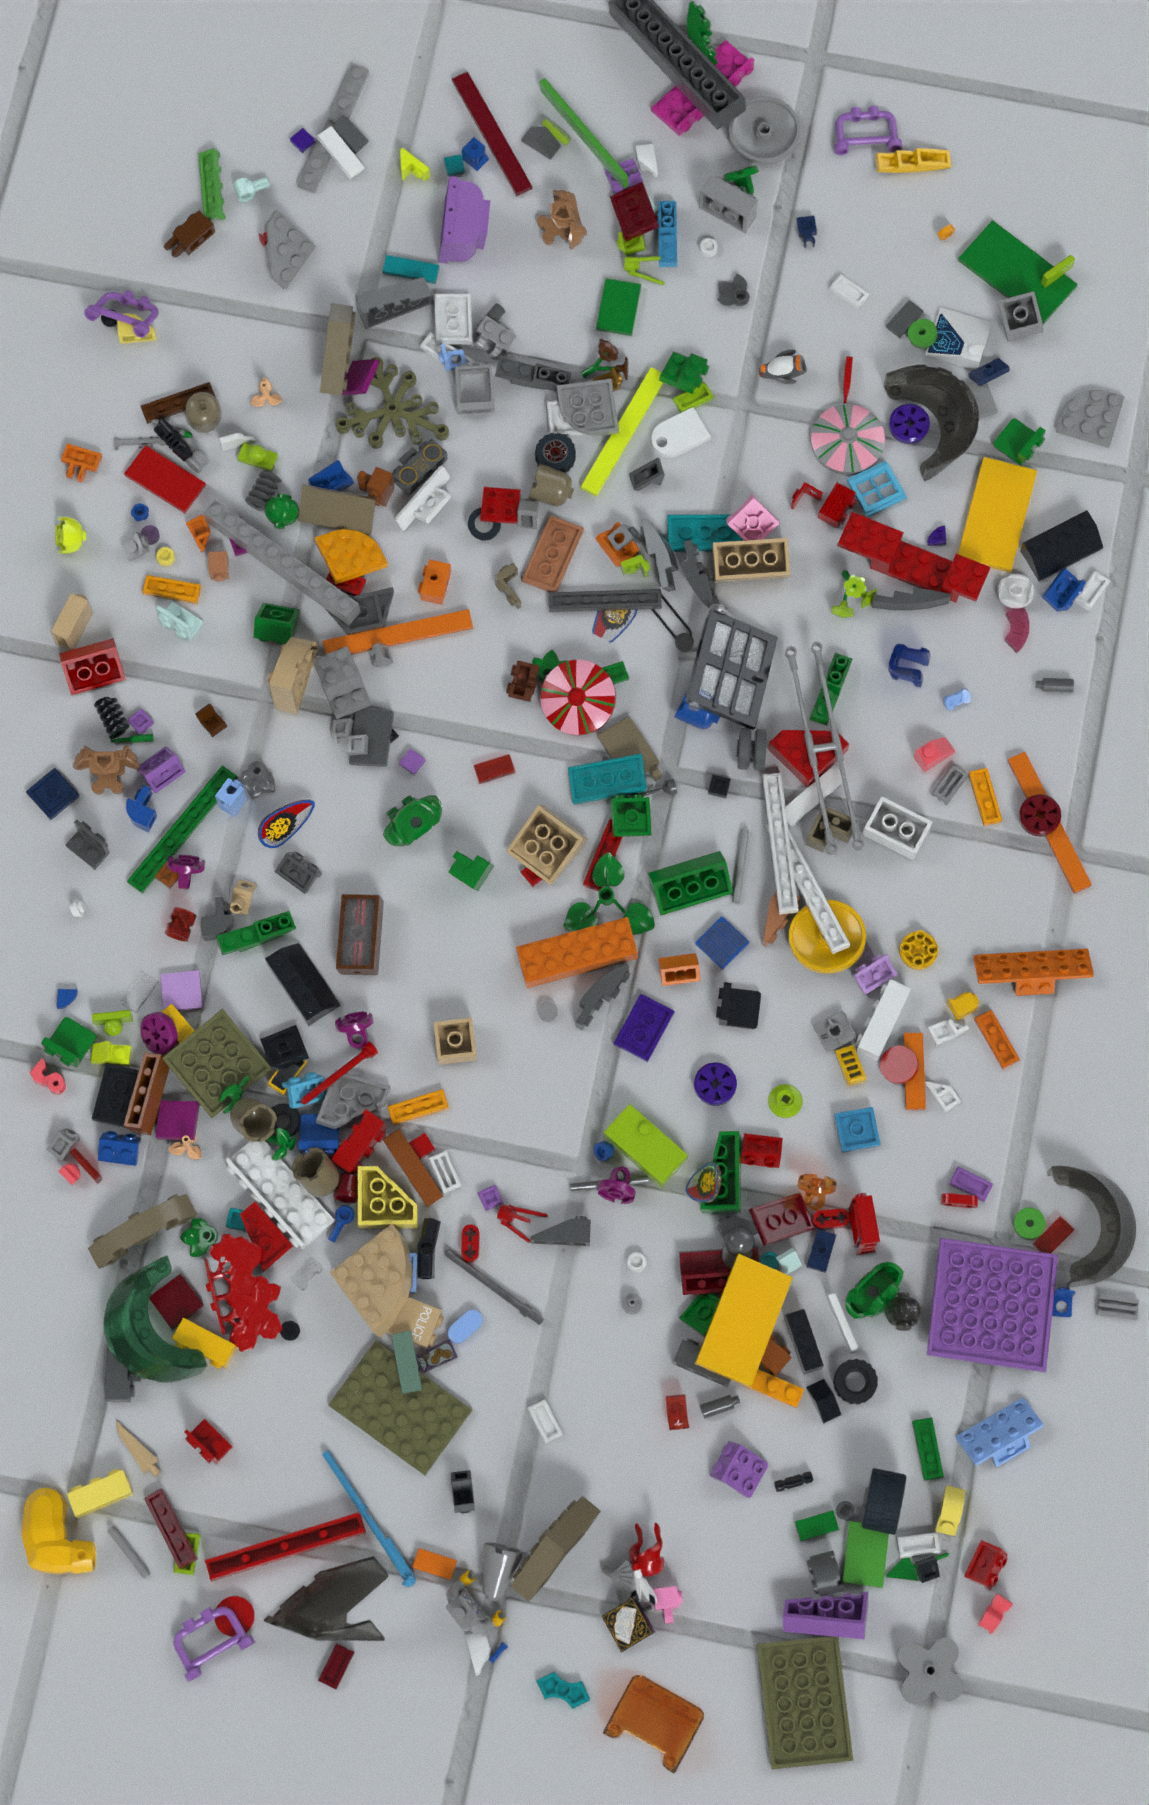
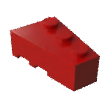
M367 1109L362 1113L365 1116L358 1125L354 1124L352 1133L347 1139H344L331 1158L332 1163L347 1174H357L358 1166H363L361 1163L365 1158H369L375 1150L373 1147L376 1143H381L382 1139L386 1136L385 1123Z

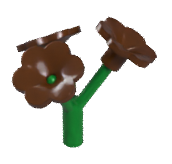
M600 339L598 344L600 357L593 365L581 372L582 376L586 378L597 370H611L614 367L616 372H623L625 380H628V357H625L623 365L598 366L603 360L609 362L617 360L619 353L618 349L610 342Z

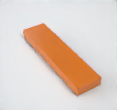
M903 1033V1046L911 1049L916 1054L919 1062L917 1074L911 1081L905 1083L906 1110H925L923 1033Z

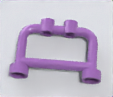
M878 106L869 107L868 112H861L860 107H853L850 109V113H844L836 120L837 143L834 144L836 155L847 154L849 152L848 145L888 143V150L890 152H896L903 148L902 140L898 139L894 115L888 111H879ZM879 118H886L889 121L890 136L844 138L843 122L846 120L859 122L862 119L876 121Z
M128 290L123 294L117 292L106 293L95 305H89L84 310L85 317L90 321H95L100 315L133 325L135 335L140 338H144L149 333V326L159 314L158 308L150 304L148 297L142 296L140 299H136L133 293ZM115 299L119 300L124 306L130 304L136 306L139 311L148 310L151 313L144 321L103 308L108 300Z
M209 1607L200 1612L201 1618L196 1621L192 1617L182 1623L184 1628L176 1633L173 1645L188 1672L184 1675L188 1682L202 1675L198 1666L235 1644H238L242 1651L255 1643L252 1635L247 1636L232 1609L219 1607L212 1610ZM220 1615L227 1616L237 1634L190 1661L182 1646V1638Z

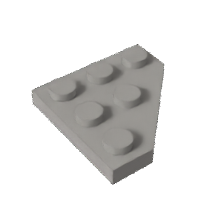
M274 211L264 225L268 244H266L267 254L271 270H269L270 278L282 289H287L316 246L279 211Z
M346 1073L329 1086L316 1123L336 1129L365 1116L362 1114L365 1109L371 1113L385 1107L391 1087Z

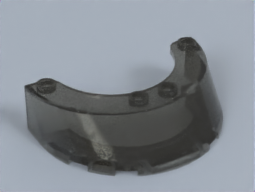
M912 365L886 373L883 386L889 398L893 400H911L920 403L928 408L938 421L940 427L939 445L935 452L926 461L922 462L920 466L921 476L924 481H927L937 476L957 460L972 444L979 423L978 404L968 385L963 380H959L952 375V372L941 367Z
M1051 1166L1047 1172L1048 1176H1053L1054 1182L1060 1186H1067L1070 1189H1076L1085 1194L1095 1205L1101 1223L1100 1236L1094 1249L1087 1256L1071 1265L1069 1269L1071 1280L1067 1283V1288L1101 1282L1116 1273L1125 1264L1132 1252L1136 1238V1220L1132 1206L1123 1191L1114 1182L1099 1173L1069 1166Z

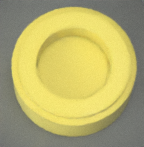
M169 547L160 548L156 553L157 562L164 567L172 565L175 561L173 550Z

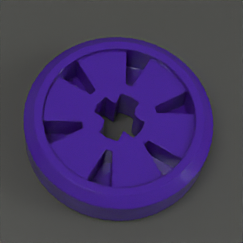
M903 404L897 407L892 412L889 420V430L892 436L905 444H914L923 440L930 427V419L927 412L915 404ZM907 421H911L912 427H908Z
M717 1062L708 1063L701 1067L695 1076V1093L702 1102L708 1105H723L729 1102L736 1092V1076L731 1068L725 1064ZM714 1080H718V1083H721V1086H717V1089L712 1088L713 1085H710Z

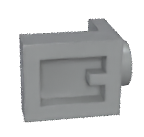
M138 532L134 533L133 538L121 543L129 561L150 552L147 537Z
M64 1128L57 1132L46 1150L63 1161L74 1144L79 1143L81 1139L76 1136V1132L72 1129Z

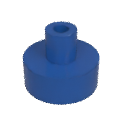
M607 1141L595 1144L594 1154L599 1161L605 1162L613 1157L614 1146Z

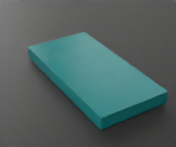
M732 514L667 515L668 542L673 552H686L684 541L691 540L694 545L697 544L699 552L712 551L713 543L742 541V538L727 524L726 518Z
M642 753L568 767L572 803L574 805L614 798V795H630L648 791Z

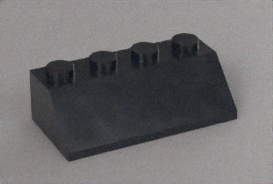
M1088 510L1023 542L1020 552L1037 580L1041 581L1102 550L1104 547L1097 525Z
M299 943L280 948L265 958L267 966L308 1026L341 1006Z

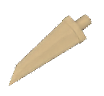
M116 1420L118 1435L140 1466L141 1471L146 1473L149 1470L154 1477L159 1475L161 1471L155 1465L159 1459Z

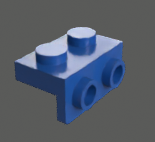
M339 460L308 479L310 486L336 491H344L354 484L353 479L343 469Z
M1064 568L1042 595V598L1056 612L1066 611L1073 605L1072 601L1074 598L1082 593L1086 582L1078 580Z
M114 1131L103 1133L99 1138L98 1161L136 1166L138 1164L141 1137H136L135 1134L119 1135Z

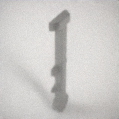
M152 436L150 439L138 437V440L118 441V437L114 438L115 450H119L121 445H139V448H143L142 444H150V447H153V444L166 445L160 437L157 439H153Z

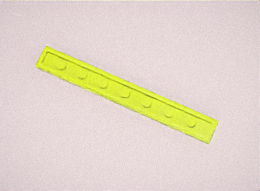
M652 367L650 368L618 422L619 433L611 434L581 485L582 490L596 497L599 495L664 384L659 381L662 372Z

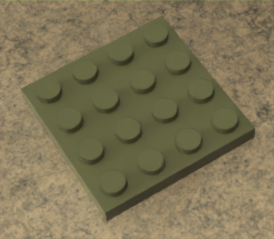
M223 1009L162 1058L211 1119L232 1102V1098L227 1096L219 1103V1097L227 1086L234 1083L238 1086L247 1075L250 1079L241 1088L243 1091H246L271 1070L270 1065Z

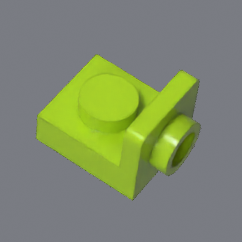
M641 554L622 561L620 569L623 575L627 573L631 575L636 573L638 569H641L645 578L648 577L650 565L647 559H643Z

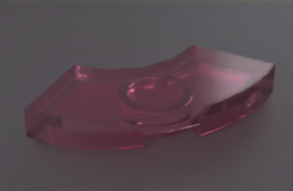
M1024 607L1012 608L1005 615L1010 624V631L1004 641L1016 654L1023 648L1029 635V617Z

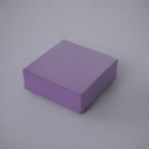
M142 708L127 720L139 735L154 724V721Z
M410 748L399 762V765L415 775L426 762V759Z
M496 1185L477 1193L485 1211L503 1204Z

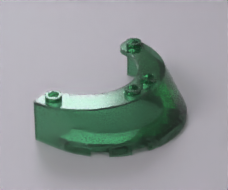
M168 1256L155 1260L123 1279L110 1295L103 1318L106 1342L116 1360L137 1377L144 1380L157 1381L158 1383L177 1382L200 1375L208 1366L200 1350L182 1349L170 1345L156 1333L150 1322L148 1304L151 1293L156 1285L171 1273V1264Z

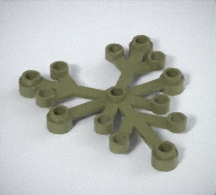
M380 357L371 358L379 361V365L375 372L377 379L373 377L370 385L382 390L386 401L384 407L367 413L357 408L355 403L350 402L345 407L346 413L356 417L350 419L342 417L335 424L336 430L340 434L348 433L351 426L357 425L353 430L354 435L357 438H361L365 435V429L370 420L384 416L376 432L369 435V445L373 449L382 447V435L391 419L395 426V435L397 437H404L406 435V428L401 424L399 417L406 419L412 435L411 441L415 445L422 443V435L418 432L416 424L434 432L436 439L440 441L446 440L449 437V429L446 425H436L420 418L428 414H437L439 411L438 403L430 402L428 407L412 412L404 410L414 406L419 407L423 403L422 397L419 394L413 395L410 400L401 402L408 388L416 385V375L413 372L408 371L402 375V384L394 399L392 398L389 385L393 378L397 376L398 368L394 364L387 367V374L384 376V363ZM395 369L396 371L391 373L389 370ZM411 376L412 379L407 380L406 377ZM420 399V402L416 403L414 400ZM432 406L437 407L435 410L430 409ZM354 407V410L349 411L348 408ZM341 422H345V423H346L345 426H340L339 424H340ZM359 429L362 430L360 434L356 433ZM399 429L404 430L402 433L397 432ZM444 429L445 431L440 433L438 430ZM418 436L420 439L416 441L414 437ZM374 437L379 438L377 441L372 440Z

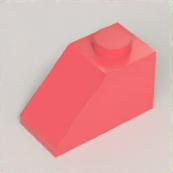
M946 737L932 740L917 749L914 759L925 773L955 754L956 751Z

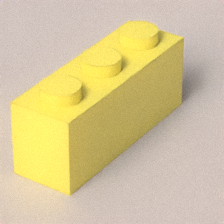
M115 1469L110 1471L105 1478L96 1477L90 1480V1484L84 1487L78 1485L71 1488V1492L67 1494L75 1517L80 1518L134 1495L126 1472Z

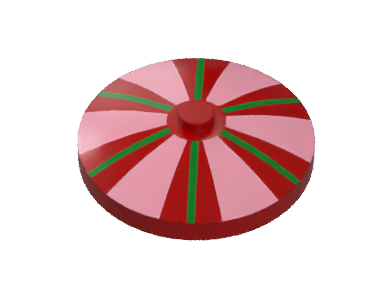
M570 660L561 663L547 675L541 689V706L545 717L556 729L570 735H587L602 728L612 716L616 705V690L611 677L597 664L587 660Z

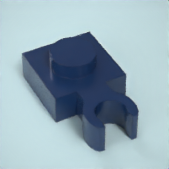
M815 216L797 217L798 236L804 237V248H806L807 241H811L814 247L815 238L813 236L817 235Z

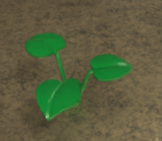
M608 852L599 859L593 870L594 883L598 887H603L598 893L599 900L595 908L592 910L590 905L584 902L574 904L568 910L563 926L570 932L595 926L598 924V918L594 913L597 912L600 904L609 906L613 903L626 914L623 918L628 917L633 935L653 930L655 922L652 913L643 904L632 903L628 907V911H626L615 900L610 886L615 887L621 884L624 880L625 872L623 866Z

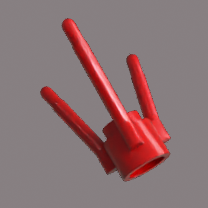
M502 1204L497 1214V1219L501 1220L500 1224L508 1227L520 1238L530 1243V1239L509 1222L513 1223L516 1218L530 1223V1219L518 1215L517 1212L541 1217H548V1214L518 1208L510 1204L509 1206Z

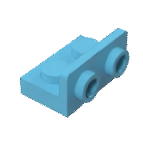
M316 1072L306 1073L305 1077H291L287 1082H283L282 1087L287 1088L290 1108L294 1109L323 1101L327 1093L326 1089L305 1105L301 1103V1098L322 1083L325 1077L318 1075Z

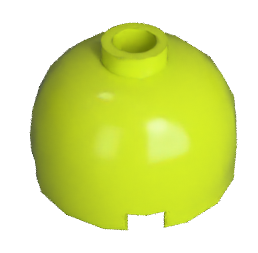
M58 517L57 521H60V524L55 526L56 546L60 545V550H57L58 553L71 554L78 551L82 546V542L86 541V531L82 530L81 524L72 517Z

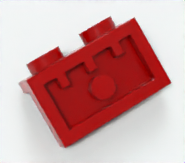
M744 1133L741 1164L779 1168L783 1138Z
M981 1540L964 1577L991 1591L992 1587L998 1582L1001 1568H1004L1007 1563L1008 1554L1003 1549Z

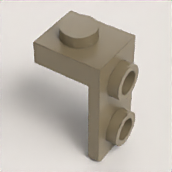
M512 563L509 566H503L499 573L495 575V586L500 592H504L507 595L506 599L511 606L515 605L519 609L521 608V600L507 585V582L518 575V568Z

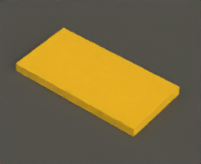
M983 457L958 551L959 555L993 569L1011 573L1037 470Z
M738 1254L695 1364L750 1388L793 1277Z

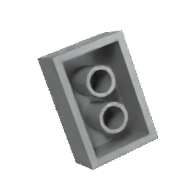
M711 174L700 190L699 208L739 231L747 232L756 218L758 200L752 194L741 191L736 185H730L723 178Z

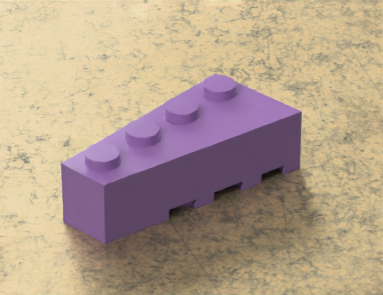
M861 1592V1595L852 1596L851 1593L843 1594V1597L831 1598V1595L815 1600L812 1597L785 1600L783 1632L865 1640L869 1592Z

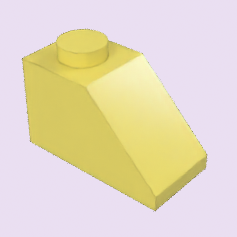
M129 313L123 314V315H126V316H129V317H132V318H135V319H138V320L143 321L141 318H139V317H138L137 315H135V314H129ZM117 320L120 344L157 340L153 327L149 326V333L144 338H140L135 335L133 325Z

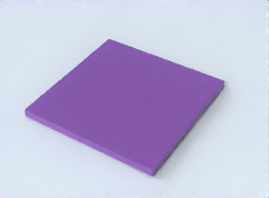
M940 1238L926 1356L1045 1373L1047 1369L1058 1255Z

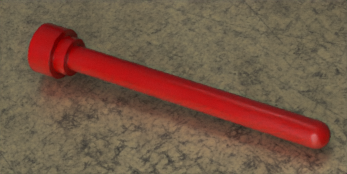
M368 1041L362 1046L361 1052L302 1097L301 1103L304 1105L309 1103L365 1058H373L378 1054L376 1047Z

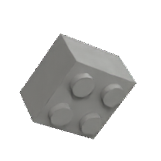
M1034 291L998 301L1007 341L1043 332V323Z

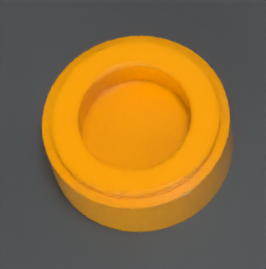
M950 224L942 228L937 233L939 239L945 240L955 233L954 226Z

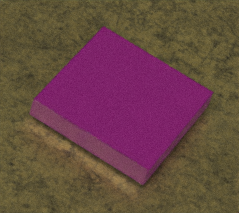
M376 359L352 361L349 372H347L344 378L348 380L347 388L342 390V395L366 394L378 368L379 361Z
M161 1100L155 1135L156 1139L182 1140V1137L187 1135L190 1140H195L200 1107L198 1101Z

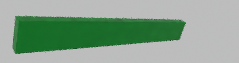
M222 765L130 876L127 883L143 894L167 865V858L176 854L217 804L215 795L229 778L234 781L238 778L237 775Z

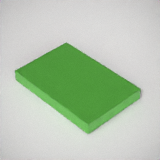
M849 1521L842 1583L883 1588L889 1534L864 1529L861 1527L862 1523Z

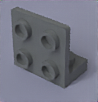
M75 820L74 824L78 831L65 846L92 869L96 870L110 854L107 848L108 844L99 833L94 834L87 823L84 821L80 823L78 820Z

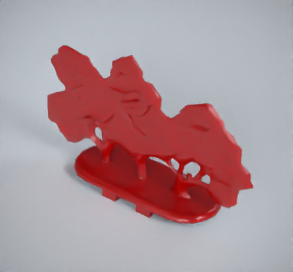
M223 1234L221 1241L213 1244L209 1250L212 1258L219 1262L216 1272L211 1271L208 1259L204 1258L209 1283L206 1284L207 1292H212L214 1303H210L212 1311L217 1312L222 1334L225 1335L226 1333L224 1322L228 1321L233 1324V1331L230 1334L229 1342L236 1345L240 1352L254 1348L258 1335L274 1340L277 1334L281 1332L282 1325L278 1314L268 1309V1305L278 1299L281 1287L274 1283L270 1284L264 1276H253L252 1271L261 1259L262 1248L260 1246L250 1243L248 1239L242 1236L234 1238L231 1234ZM225 1257V1260L221 1262L220 1258ZM230 1262L231 1266L228 1271L222 1273L221 1271L224 1270L223 1266ZM229 1274L231 1277L226 1278L225 1275ZM222 1277L228 1281L230 1288L228 1293L217 1295L214 1281ZM220 1300H227L228 1304L232 1307V1311L227 1316L222 1315ZM234 1318H240V1321L235 1322Z

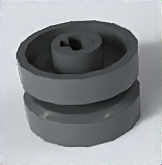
M740 728L736 757H738L737 769L747 770L750 765V758H753L754 770L764 771L767 729H757L754 740H751L752 732L750 728Z

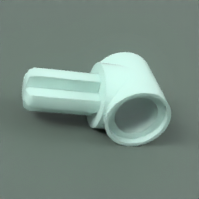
M267 177L252 182L248 178H240L233 183L239 201L248 202L254 198L256 191L270 187V182Z

